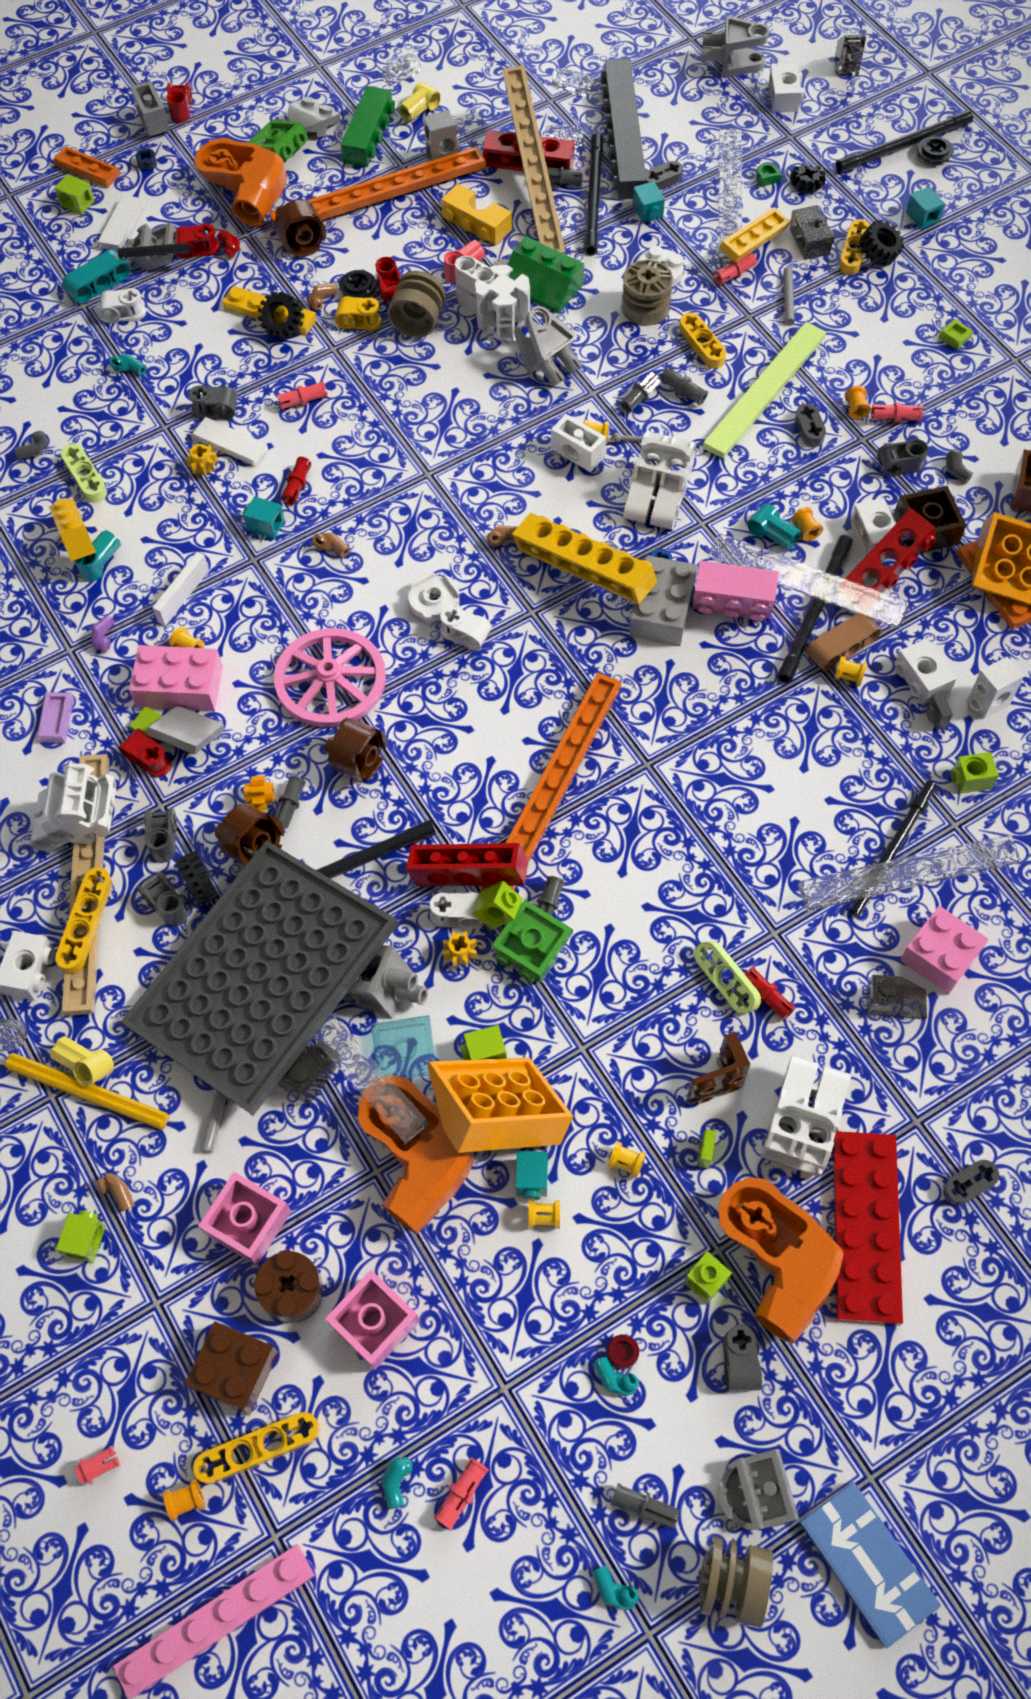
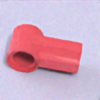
M474 239L460 250L449 251L444 255V277L448 282L456 283L455 261L457 258L471 256L480 261L485 257V250L482 248L481 243Z

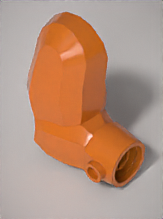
M218 138L204 144L197 151L194 158L196 168L203 178L209 182L227 187L236 193L232 204V211L241 222L254 227L263 225L265 217L272 210L273 205L280 199L287 181L284 162L280 156L256 144L237 142L229 138Z
M391 1076L377 1081L365 1091L359 1102L358 1121L362 1129L387 1147L397 1161L405 1168L403 1178H398L382 1203V1207L404 1227L414 1234H418L456 1194L469 1175L475 1157L473 1152H457L444 1132L438 1106L435 1102L425 1096L407 1078Z
M749 1177L735 1182L723 1194L718 1206L719 1223L728 1237L750 1252L760 1266L770 1275L774 1276L773 1285L768 1286L754 1314L755 1319L778 1338L793 1344L815 1319L814 1315L826 1302L838 1278L843 1251L815 1218L784 1196L776 1186L766 1179Z

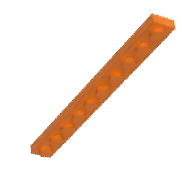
M476 146L318 196L308 201L315 207L321 220L475 172L486 168V163ZM276 210L269 212L270 219L273 225L276 216Z
M597 672L509 835L506 843H520L528 861L532 858L621 689V681ZM482 886L480 892L491 886Z

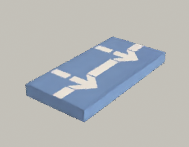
M852 1482L799 1522L885 1649L889 1648L941 1607V1604L855 1482Z

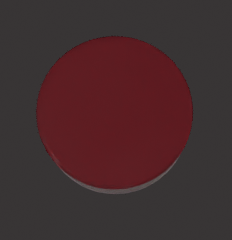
M621 1334L610 1340L607 1346V1358L612 1366L625 1370L634 1366L638 1360L639 1346L631 1336Z

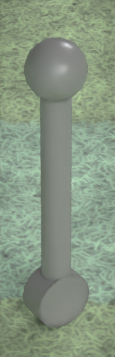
M620 433L612 435L614 442L621 440L642 441L643 436L621 435Z

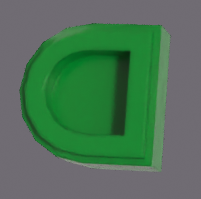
M763 163L757 167L756 180L760 187L781 182L782 174L774 164Z

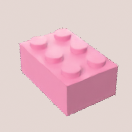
M699 561L692 609H698L699 612L704 614L720 612L728 617L749 616L750 619L755 621L770 619L775 603L779 571Z
M138 645L129 688L135 706L139 708L146 706L148 708L173 709L178 705L188 710L215 711L223 669L218 650Z

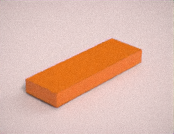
M67 146L53 158L54 166L106 188L121 175L118 167Z

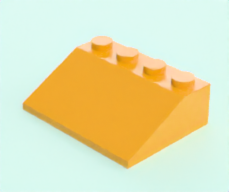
M996 512L983 521L976 546L972 587L1031 606L1030 523Z
M530 1057L432 1061L428 1063L427 1068L443 1129L458 1153L561 1144L574 1116Z

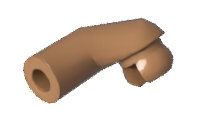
M335 283L316 285L308 297L309 306L314 310L322 309L324 296L336 295L337 285Z
M498 525L488 534V544L492 547H498L508 539H514L512 533L518 526Z
M317 533L312 538V544L317 549L335 550L341 557H346L351 550L334 533Z
M106 1173L105 1177L97 1180V1186L102 1194L112 1191L120 1212L135 1206L127 1185L114 1173Z

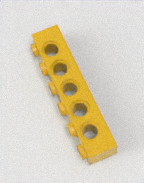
M530 512L512 533L519 551L638 605L657 583L654 567L648 561L639 560L625 551L611 548L605 542H597L584 533L574 532L563 524L558 525L551 522L545 516H538Z

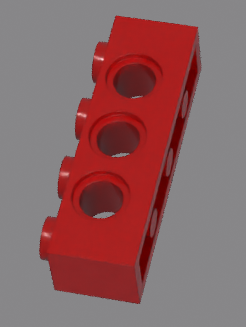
M488 130L482 148L486 167L523 171L516 134ZM540 136L546 166L561 169V166H563V169L572 170L575 141Z
M910 508L838 585L840 594L860 611L866 612L868 608H874L880 601L881 594L886 589L890 590L896 585L899 580L898 576L905 569L909 570L916 563L917 556L923 549L926 551L933 545L936 540L935 527ZM910 539L914 541L909 547L901 546L904 540ZM887 559L895 560L892 566L886 567L882 565ZM870 578L877 579L876 584L873 586L864 585L865 581Z
M520 843L411 845L406 870L417 887L493 886L501 881H504L508 886H525L529 861Z

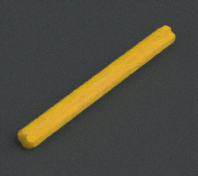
M9 1054L5 1061V1067L10 1071L160 1130L164 1129L168 1123L169 1116L166 1112L94 1084L83 1086L77 1082L74 1076L18 1054Z

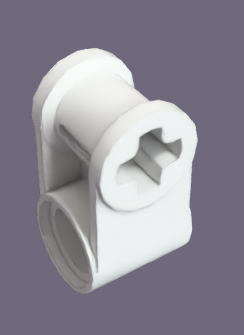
M135 288L102 292L99 300L100 319L106 323L138 321L144 318L146 308L141 304L140 292Z
M455 606L444 608L440 614L442 622L440 632L443 638L461 644L470 650H480L492 628L486 618L471 614Z
M438 893L434 895L430 901L431 922L441 928L477 929L482 927L484 923L471 913L479 893ZM444 908L445 912H440V909Z

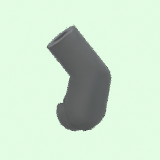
M36 431L32 434L34 441L30 445L15 447L17 459L38 456L48 445V438L45 437V433L43 431Z
M950 450L945 458L947 472L959 480L968 483L973 472L963 467V454L960 450Z

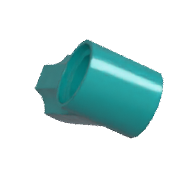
M763 504L747 521V527L753 535L761 538L767 536L787 550L796 544L801 535V531L780 518L778 510L770 504Z
M107 530L102 531L92 542L96 553L74 560L84 581L93 582L98 580L103 574L102 567L121 546L120 540Z

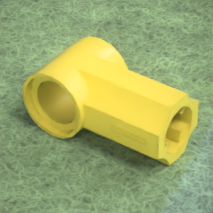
M419 82L414 87L412 95L398 105V112L404 121L410 122L427 108L429 110L436 109L441 100V93L428 84Z
M66 1036L58 1039L55 1046L51 1049L50 1058L72 1070L77 1082L83 1086H90L113 1072V1060L104 1050L91 1052Z

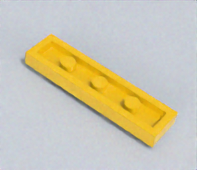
M774 207L724 239L719 249L736 263L786 230L791 221Z
M233 286L222 302L224 309L258 319V316H262V313L258 312V308H263L260 302L267 299L264 295ZM279 306L275 310L274 320L277 324H283L288 318V310L285 306ZM304 309L301 310L304 318H300V321L304 322L303 326L298 325L297 328L300 330L298 333L307 335L317 317L316 312Z

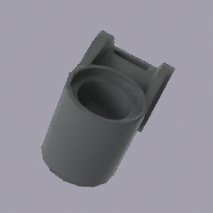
M202 385L190 389L189 399L193 402L192 414L196 418L204 419L207 417L230 420L235 416L237 392L234 389L226 386L208 387Z
M913 439L881 446L877 450V457L882 461L883 475L894 477L901 474L920 472L925 465L928 445L923 440Z
M169 808L168 811L161 812L145 810V843L154 861L158 863L168 862L173 859L176 853L177 817L175 809Z
M161 871L157 873V878L146 886H139L137 888L146 903L158 913L167 925L175 927L187 920L188 910L182 898ZM177 906L175 910L168 911L170 908Z
M736 1325L725 1334L722 1344L727 1392L761 1390L762 1373L758 1360L755 1333L746 1325ZM737 1334H739L741 1340H746V1344L741 1347V1350L738 1344H733L732 1342Z

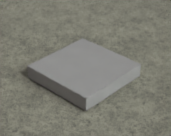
M177 705L148 727V735L196 754L223 732L224 724Z

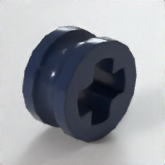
M143 148L137 151L135 157L139 169L150 171L156 168V155L152 149Z

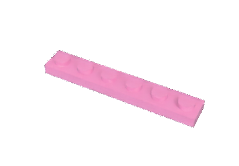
M297 1544L115 1664L113 1668L127 1698L133 1699L314 1578L315 1574L300 1545Z

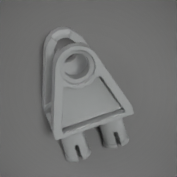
M726 16L725 30L723 32L703 31L702 61H721L723 78L759 72L765 66L764 54L760 51L749 49V47L766 44L769 37V28L760 23Z
M542 306L533 307L526 316V320L520 321L515 327V338L529 375L537 370H542L552 387L565 379L553 362L555 357H559L570 375L583 366L570 348L571 343L578 338L577 334ZM533 314L542 317L543 326H540L533 320ZM523 326H527L530 337L523 334Z
M383 945L366 967L376 971L375 976L371 978L370 982L355 981L342 999L350 1004L393 1019L401 1000L424 1005L428 998V988L417 985L418 975L412 972L394 947Z

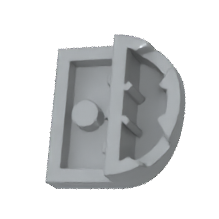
M303 97L301 100L289 105L287 121L301 122L306 134L307 132H314L317 134V137L326 136L328 126L340 122V113L332 110L331 106L316 103L313 98Z
M171 222L152 230L147 224H144L137 229L139 234L133 241L128 239L125 248L174 244L176 228ZM173 254L129 258L139 268L153 270L172 262Z
M779 1449L736 1459L726 1467L727 1470L721 1482L718 1483V1499L722 1511L728 1519L733 1520L736 1524L747 1530L765 1529L799 1520Z

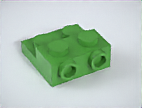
M271 120L247 143L259 145L276 153L285 163L292 157L293 152L305 145L308 137L301 122Z
M524 899L515 919L507 923L492 944L493 952L496 954L494 958L506 967L513 964L519 968L520 971L518 973L527 981L533 982L536 979L542 983L558 960L557 955L573 934V929Z

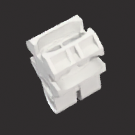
M461 256L455 261L458 303L477 314L476 318L479 329L485 331L492 324L497 328V331L493 334L494 338L499 341L514 339L515 323L519 324L520 321L526 320V316L530 312L529 277L521 274L514 281L509 278L513 268L508 265H496L490 268L471 256Z
M649 431L645 432L641 442L640 456L637 457L633 480L623 518L646 524L651 506H654L650 525L673 530L681 501L687 489L688 477L692 472L696 450H694L695 442ZM650 461L658 462L656 466L648 465L646 463ZM672 466H678L682 468L678 471L670 470Z
M69 763L63 767L65 775L57 771L50 773L47 788L38 794L35 811L36 819L33 822L30 839L31 847L37 850L51 851L68 842L76 844L95 842L93 833L101 837L109 835L117 786L115 778L108 774L98 778L90 775L94 768L86 764Z
M792 1055L760 1157L821 1177L833 1149V1140L840 1124L851 1074L824 1066L818 1086L813 1083L819 1063ZM809 1097L814 1098L811 1107L808 1106ZM779 1124L791 1126L794 1132L790 1134L783 1131ZM809 1134L817 1135L823 1140V1143L811 1141Z

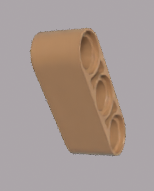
M861 611L814 640L808 646L806 654L823 672H827L839 665L841 656L846 657L847 660L872 644L881 635L882 629L864 611Z

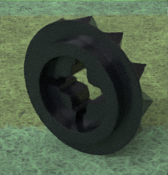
M937 136L922 139L917 148L918 156L922 157L923 162L929 161L930 164L937 163L938 165H941L942 162H948L954 151L952 144L948 140Z
M802 163L801 166L794 167L790 174V182L800 191L814 192L825 185V171L821 170L820 166H812V163L810 165Z
M353 270L342 276L339 287L344 297L370 298V294L375 293L376 279L367 271Z

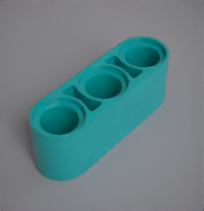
M108 250L68 273L62 280V287L77 303L83 304L125 280L130 274L131 267L123 258H119L116 251Z

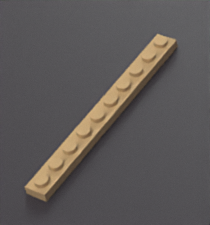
M520 65L502 69L539 243L566 255L525 66Z
M107 754L80 756L79 764H86L94 768L90 775L97 778L104 774L109 775L110 759ZM93 833L95 842L90 844H73L69 916L86 872L94 867L103 868L105 837ZM99 877L98 881H93L95 889L98 882H102V877ZM86 902L83 904L81 911L84 913L92 912L96 908V902ZM100 922L83 968L74 974L64 973L62 1012L65 1016L94 1014ZM76 928L72 933V937L75 939L83 938L87 933V928ZM73 953L70 958L65 959V962L67 964H69L71 960H76V957Z

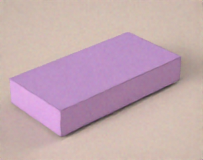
M45 692L37 733L39 743H66L74 701L72 693Z

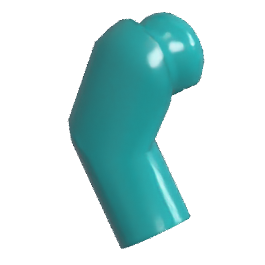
M129 354L113 356L109 361L110 366L117 372L132 370L142 376L147 371L145 364Z
M607 1356L593 1363L604 1388L608 1392L622 1396H629L635 1393L639 1386V1380L633 1373L626 1375L614 1372Z
M408 1457L393 1458L381 1479L388 1510L405 1505L399 1485L404 1476L410 1474L413 1469L412 1462Z
M607 1565L591 1572L601 1598L606 1605L621 1610H629L637 1604L639 1599L637 1590L630 1585L627 1587L614 1583Z

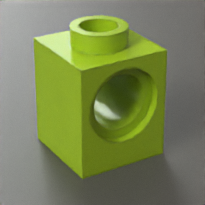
M69 174L54 188L60 206L81 215L95 201L90 183Z
M991 752L960 756L951 769L952 782L957 784L960 794L992 789L999 776Z
M501 881L480 892L471 913L493 930L515 919L523 898L504 881Z
M499 1025L464 1034L465 1044L460 1045L463 1060L507 1058Z
M82 1210L79 1212V1215L68 1213L56 1250L64 1257L94 1263L106 1226L97 1219L98 1215Z
M707 1251L687 1274L684 1284L709 1304L728 1282L732 1272Z

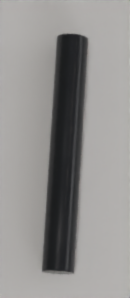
M187 243L118 248L119 258L189 252Z

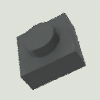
M943 692L933 694L926 707L927 718L930 722H933L936 731L947 729L953 716Z

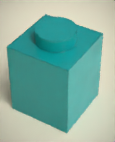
M655 181L633 187L632 206L642 223L663 218L665 199Z
M926 187L910 194L906 213L920 229H924L940 222L945 203L930 187Z
M256 496L253 497L250 504L246 505L243 510V519L247 531L271 539H275L285 522L282 505Z
M517 1151L516 1196H522L524 1200L534 1201L540 1200L541 1196H547L548 1152Z

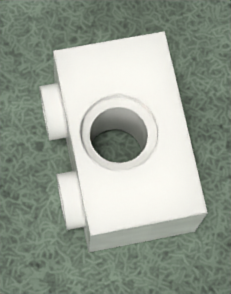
M797 63L771 64L768 84L772 112H798L799 103L804 100V88H801L802 73H798Z
M565 414L551 429V449L591 472L605 457L606 436Z
M884 498L855 504L851 516V522L866 555L896 524L893 510L887 506Z
M928 639L900 650L895 663L896 671L899 676L904 677L910 686L912 694L918 697L923 705L930 702L933 694L943 692L945 696L951 693L957 678Z
M1008 657L982 669L968 697L972 709L978 712L983 719L1008 707L1024 678L1023 674Z
M13 931L0 965V992L3 995L36 1001L38 992H41L45 985L47 967L52 964L55 956L54 947L47 937ZM32 962L28 969L22 970L27 963Z

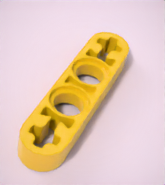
M94 867L86 872L57 949L56 963L67 974L77 973L85 965L113 882L109 873L104 868ZM99 877H102L104 882H98L95 889L93 881H98ZM86 902H96V908L92 912L84 913L81 911L83 904ZM85 927L87 928V933L83 938L75 939L72 937V933L76 928ZM73 953L76 957V960H71L69 964H67L64 959L70 958Z
M302 1412L207 1450L196 1458L193 1465L194 1474L199 1481L205 1484H215L313 1443L317 1439L320 1432L319 1422L312 1414ZM305 1420L307 1424L313 1423V1427L308 1430V1437L304 1438L301 1433L291 1436L294 1443L289 1445L288 1435L283 1427L289 1425V1431L292 1432L300 1428V1421ZM271 1432H278L282 1437L281 1446L276 1451H267L264 1446L265 1437ZM239 1445H247L250 1449V1458L244 1464H236L232 1457L234 1449ZM225 1451V1458L231 1467L230 1470L226 1471V1466L220 1465L213 1469L214 1475L211 1477L207 1473H202L201 1469L206 1466L205 1460L210 1459L213 1463L222 1461L224 1459L220 1454Z

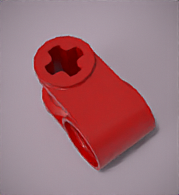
M186 82L185 85L167 83L166 98L171 119L176 123L185 122L190 118L193 99L190 82Z
M204 223L195 226L178 227L175 230V244L187 243L189 252L176 255L188 259L198 256H212L218 253L220 245L215 239L216 231L214 226Z
M381 257L375 263L377 284L382 302L387 303V300L393 298L401 277L395 260L391 257Z
M139 728L118 747L123 756L153 777H162L170 771L171 763L168 757L165 756L163 747Z

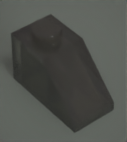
M866 34L844 35L837 41L834 57L837 76H859Z
M872 975L866 987V1013L873 1016L926 1019V989L904 977Z
M318 1041L299 1055L280 1080L284 1090L309 1106L342 1062L344 1056Z

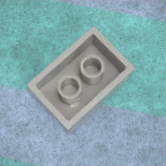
M647 555L646 561L653 565L657 583L639 605L634 604L629 636L681 646L696 583L698 565Z

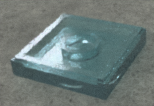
M429 1015L371 1024L378 1081L391 1076L409 1079L429 1075L428 1063L436 1061Z

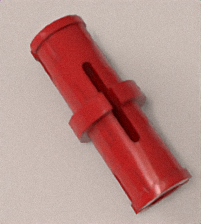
M298 457L293 471L287 476V484L281 495V500H284V503L288 505L296 504L300 490L306 485V476L312 465L308 458Z
M751 967L749 971L747 970L744 973L758 990L761 1004L766 1003L782 1021L787 1018L786 1016L789 1017L796 1007L777 991V985L774 983L770 984L755 967Z

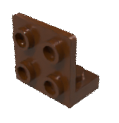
M736 1031L724 1035L719 1057H717L720 1069L691 1080L687 1094L689 1103L697 1101L698 1104H702L712 1100L715 1097L714 1094L722 1091L732 1093L742 1088L751 1064Z

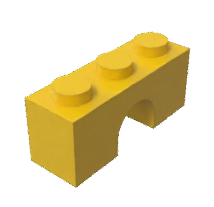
M458 183L441 199L443 218L495 246L512 230L511 211L494 202L486 209H476L475 192Z
M62 498L49 506L70 560L74 561L96 553L74 499Z

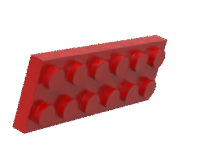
M836 1131L833 1140L834 1238L837 1245L843 1251L839 1275L835 1282L836 1321L901 1326L903 1324L896 1135Z

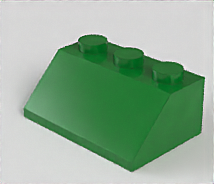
M527 236L512 251L507 264L513 268L509 278L514 281L521 274L529 277L530 300L556 313H560L584 285V263Z

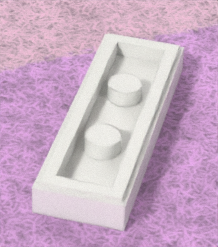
M122 195L98 240L100 248L118 251V248H123L145 206L143 198Z
M207 417L204 418L192 433L194 440L208 446L210 445L212 448L253 466H256L268 450L266 443Z
M196 552L154 604L153 610L158 623L166 626L209 572L205 555Z

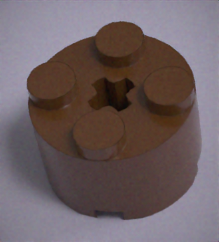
M307 199L288 202L276 209L274 227L286 251L294 253L298 257H306L316 253L320 249L319 245L321 242H324L326 239V228L315 207Z
M344 718L334 737H330L325 745V752L329 753L328 761L331 769L358 781L371 779L383 761V757L379 755L381 748L386 749L387 738L381 730L355 719Z
M239 804L216 827L215 836L218 838L220 850L225 856L246 866L266 840L281 849L282 845L279 843L281 836L284 837V829L281 822L274 816L255 807Z
M283 1250L271 1256L261 1265L254 1280L255 1294L260 1305L273 1319L279 1322L292 1323L304 1321L316 1312L322 1302L323 1283L321 1276L313 1262L298 1252ZM287 1283L295 1286L292 1292L285 1290L284 1286Z

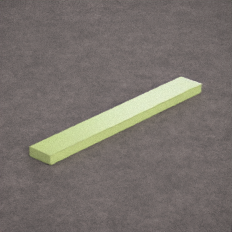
M805 322L703 443V448L724 459L825 339L826 331Z

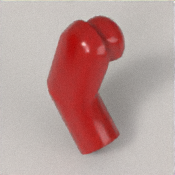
M224 229L221 230L218 234V240L226 244L224 253L233 258L236 252L240 250V241Z

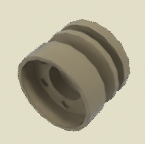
M649 259L640 260L631 264L625 270L621 308L623 315L629 321L637 325L650 326L664 321L669 315L673 275L665 264Z
M409 271L403 274L387 310L388 319L392 326L399 332L411 337H426L431 334L446 298L445 289L441 282L426 272Z
M713 1536L701 1568L699 1580L700 1614L710 1616L714 1600H717L718 1619L723 1620L728 1612L729 1605L733 1604L736 1605L735 1614L738 1624L760 1629L764 1622L770 1594L773 1570L772 1550L749 1545L743 1560L737 1559L736 1541L731 1540L729 1542L726 1556H723V1540L720 1537Z

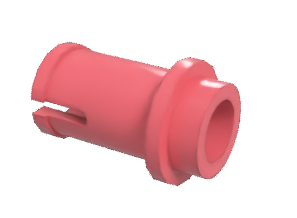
M113 1446L87 1460L79 1459L80 1463L75 1465L74 1468L82 1485L87 1482L91 1485L93 1479L121 1466L118 1457L104 1463L105 1459L116 1454Z

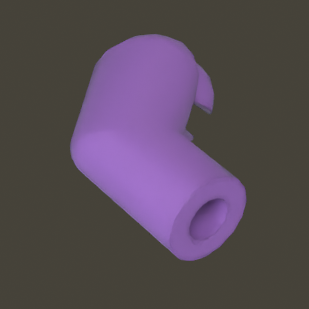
M105 615L92 627V647L96 651L107 652L111 647L109 644L110 640L105 638V633L114 626L115 622L109 615Z

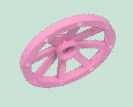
M340 628L319 629L297 638L283 651L277 661L274 672L276 693L284 709L299 721L318 727L340 726L342 720L346 717L355 720L362 718L378 703L386 683L384 661L376 646L366 637ZM331 641H341L353 645L336 659L332 658ZM323 642L324 659L321 661L302 652L311 645ZM363 650L371 658L375 667L343 665ZM294 658L315 668L285 677L287 668ZM343 675L376 678L372 690L366 696ZM316 679L297 704L293 702L285 690L286 686ZM340 685L360 703L347 711L337 713L335 687ZM321 687L327 690L329 714H318L305 710Z

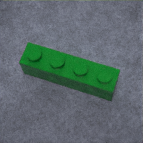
M366 86L341 142L343 163L368 167L371 159L375 158L378 143L381 144L383 131L388 128L389 117L395 111V101L392 100L391 90Z

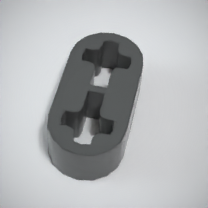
M669 161L646 171L647 183L655 181L659 190L677 184L682 180L683 165L677 161Z
M812 404L800 405L796 411L795 423L802 441L807 446L818 447L823 444L826 434V428L820 413Z
M980 1160L952 1176L944 1184L943 1195L945 1200L954 1206L967 1204L990 1190L998 1182L999 1170L993 1162L988 1160ZM980 1171L989 1172L990 1176L987 1180L981 1179L977 1183L974 1181V1178ZM965 1183L968 1185V1188L962 1193L963 1197L960 1194L954 1195L952 1193L955 1186L960 1187Z

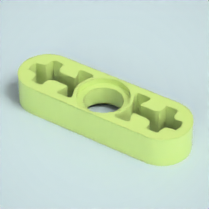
M78 444L65 446L61 451L62 459L85 498L90 502L102 501L107 495L105 484L83 448ZM75 455L79 461L75 463L71 456ZM90 470L88 475L78 476L80 471ZM93 483L96 491L90 489L89 485Z
M714 941L699 944L695 950L696 962L733 1009L738 1013H749L757 1010L761 1003L758 990L724 948ZM712 949L711 957L713 960H707L708 952L706 950ZM725 969H729L733 973V982L730 985H726L722 981L721 975ZM742 995H749V998L747 1000L749 1004H742V1001L744 999Z

